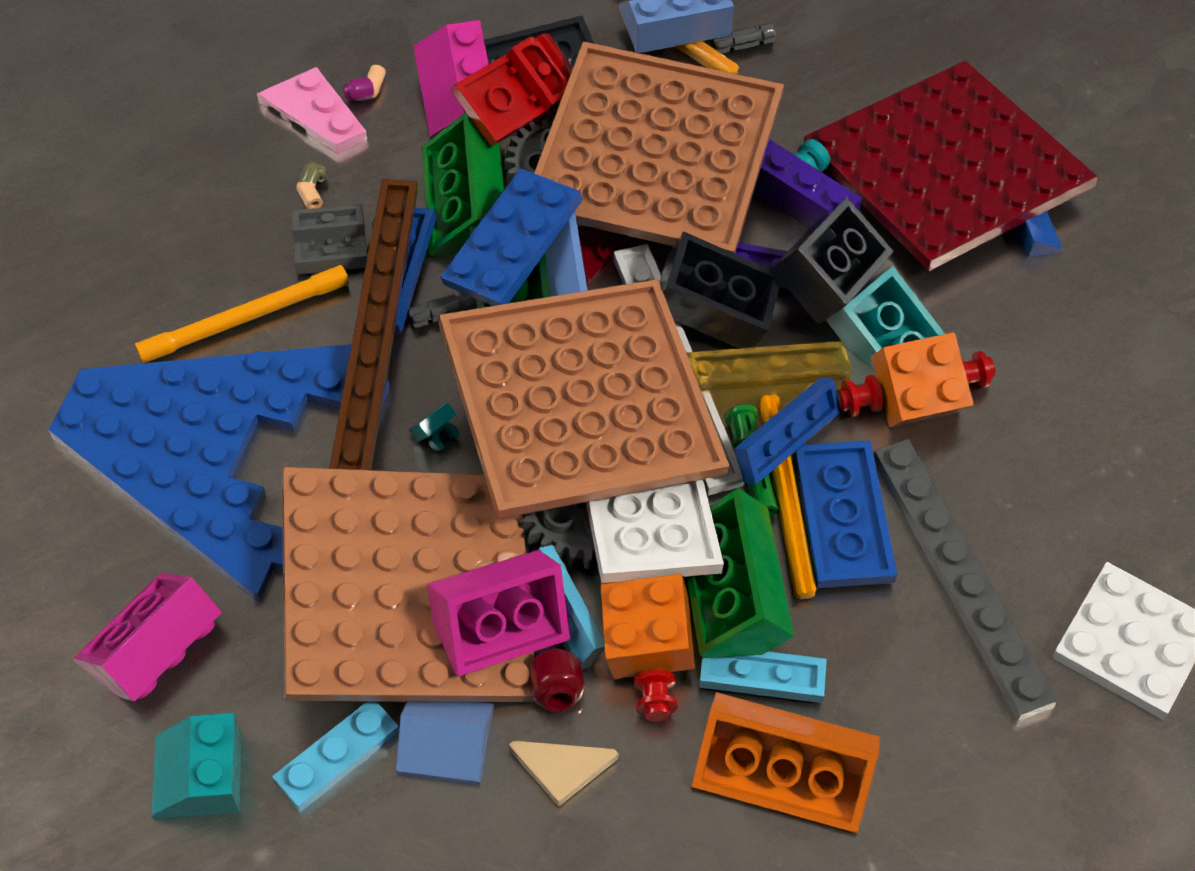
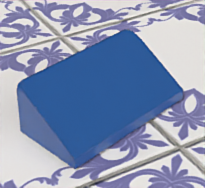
M1047 211L1016 226L1028 257L1062 252V245Z

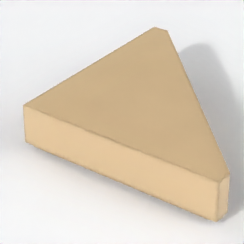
M513 741L509 744V751L558 807L617 761L619 753L615 749L523 741Z

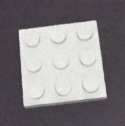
M703 479L586 502L601 583L621 582L682 573V576L722 573L724 563Z
M1106 562L1051 658L1159 719L1164 720L1195 663V609Z

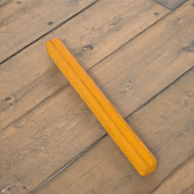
M776 394L764 395L760 399L759 407L763 425L782 410L780 397ZM790 455L771 472L794 596L797 599H810L815 596L816 584Z

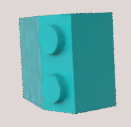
M894 266L874 276L861 288L848 305L826 319L845 346L872 369L874 367L871 356L883 347L945 334Z

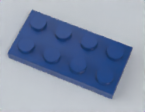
M520 168L440 276L443 284L491 306L509 304L583 201L580 191Z
M871 440L807 444L799 447L793 454L816 588L895 583L898 575Z

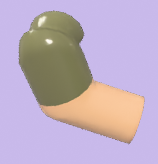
M314 161L302 167L296 183V190L307 209L320 208L323 204V200L315 186L316 183L324 181L323 177L327 176V170L323 164H317Z

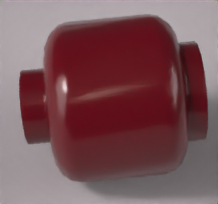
M549 649L536 656L530 663L529 680L531 694L534 701L541 707L553 712H562L572 708L583 697L585 683L579 658L572 652L563 649Z

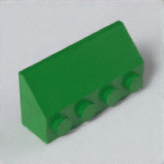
M467 112L421 147L425 207L434 209L437 217L428 244L429 255L433 257L456 256L470 237L469 227L480 224L504 191L499 143L491 147Z
M737 488L710 505L724 563L722 573L687 576L699 655L704 658L763 655L795 637L768 507L740 488Z

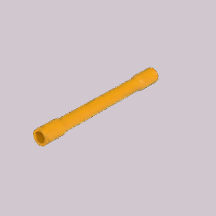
M338 265L312 275L309 279L174 331L163 332L134 344L142 363H147L171 354L181 347L308 298L321 296L349 285V280L343 266Z

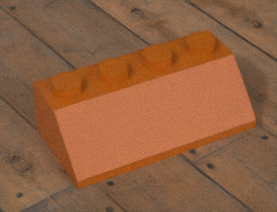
M716 692L691 787L858 833L879 756L880 737Z

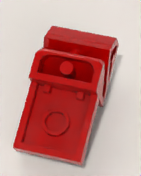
M541 34L537 38L529 37L515 45L506 55L455 83L451 91L492 147L531 122L538 124L542 121L543 117L548 118L555 114L559 108L573 67L549 34Z

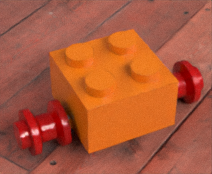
M955 332L883 347L871 356L876 377L873 374L866 375L863 384L854 385L850 379L843 380L841 389H837V395L841 411H846L850 417L858 416L860 407L869 406L872 412H877L882 409L883 405L888 426L892 428L960 413L973 406L969 384L976 382L980 388L989 387L996 374L995 365L991 357H987L982 351L974 352L971 361L964 362L961 358Z
M682 573L601 584L605 656L614 679L634 677V687L637 690L643 691V698L636 702V712L645 716V719L649 721L666 720L670 717V714L678 709L677 699L668 695V689L675 685V675L672 672L695 669L689 600Z

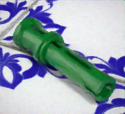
M738 405L732 407L724 414L725 423L730 426L733 440L731 445L733 450L758 430L756 422L758 411L753 405ZM769 474L757 484L747 483L750 496L768 507L770 517L775 515L779 508L776 504Z

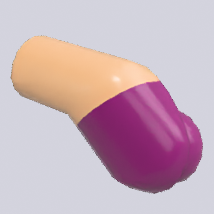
M372 65L367 77L353 79L343 86L344 97L348 101H364L375 98L384 80L385 69L379 65Z

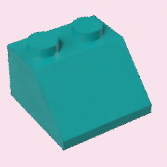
M235 713L190 716L156 735L152 800L153 819L240 813L242 732Z

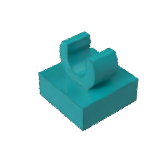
M447 402L411 427L409 432L417 442L428 437L430 447L435 451H440L445 447L439 439L440 431L446 432L451 440L460 436L457 427L452 423H448L457 414Z

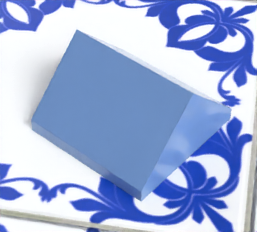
M407 702L400 719L396 774L480 785L494 708L493 704L481 702Z

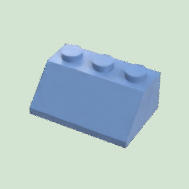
M632 0L619 3V10L636 53L731 36L734 13L732 0Z
M575 212L546 251L551 297L588 291Z

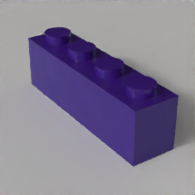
M769 139L754 188L755 194L808 228L846 197L859 211L862 200L860 196Z

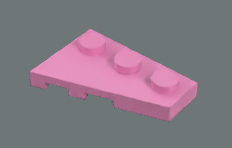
M317 67L257 93L260 104L266 108L273 107L280 112L283 119L289 123L292 121L296 122L306 129L309 136L337 154L367 140L366 130Z

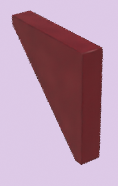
M588 226L577 227L587 286L590 285L613 257L614 252L618 251L629 236Z

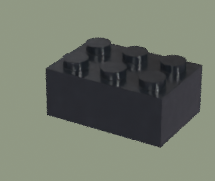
M846 197L822 215L771 270L804 309L820 324L848 305L894 251Z
M683 231L667 255L659 283L674 321L751 353L769 331L781 282L771 269Z

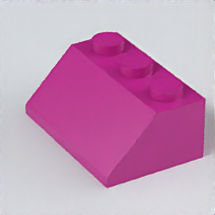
M480 20L446 24L413 46L430 139L466 112L451 91L454 84L489 64Z
M540 550L427 584L432 620L452 668L458 677L570 640L561 564Z
M159 573L72 659L118 697L134 702L136 699H142L155 688L157 684L156 679L166 669H171L178 665L186 655L185 650L195 640L205 637L214 628L215 623L213 621L222 611L192 577Z

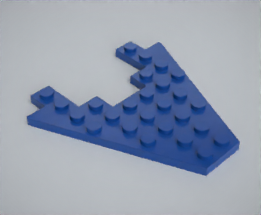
M352 344L272 352L257 351L250 354L80 369L48 431L52 439L254 600L260 601L273 570L283 572L282 527L254 520L266 495L264 486L234 479L233 476L258 422L294 431L307 401L340 409ZM386 380L382 408L390 391L388 380Z

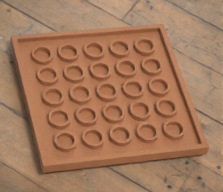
M583 41L537 164L535 174L580 191L583 201L575 210L576 222L579 225L671 246L675 245L684 231L735 254L782 98L784 84Z
M658 279L439 315V327L497 519L727 475L730 467Z
M283 467L284 701L534 702L529 680L530 663L534 660V652L459 677L455 674L432 620L427 587L428 583L526 554L524 529L521 528L523 515L497 519L484 475Z

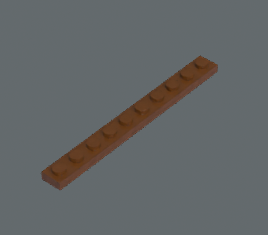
M381 180L329 469H372L418 194L417 181Z

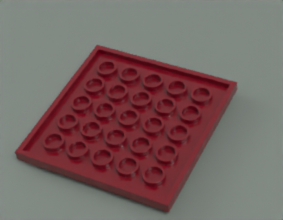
M966 60L804 136V142L813 139L826 148L830 155V163L826 169L844 187L862 198L861 204L929 271L1024 223L1025 220H1030L1095 187L1098 177Z

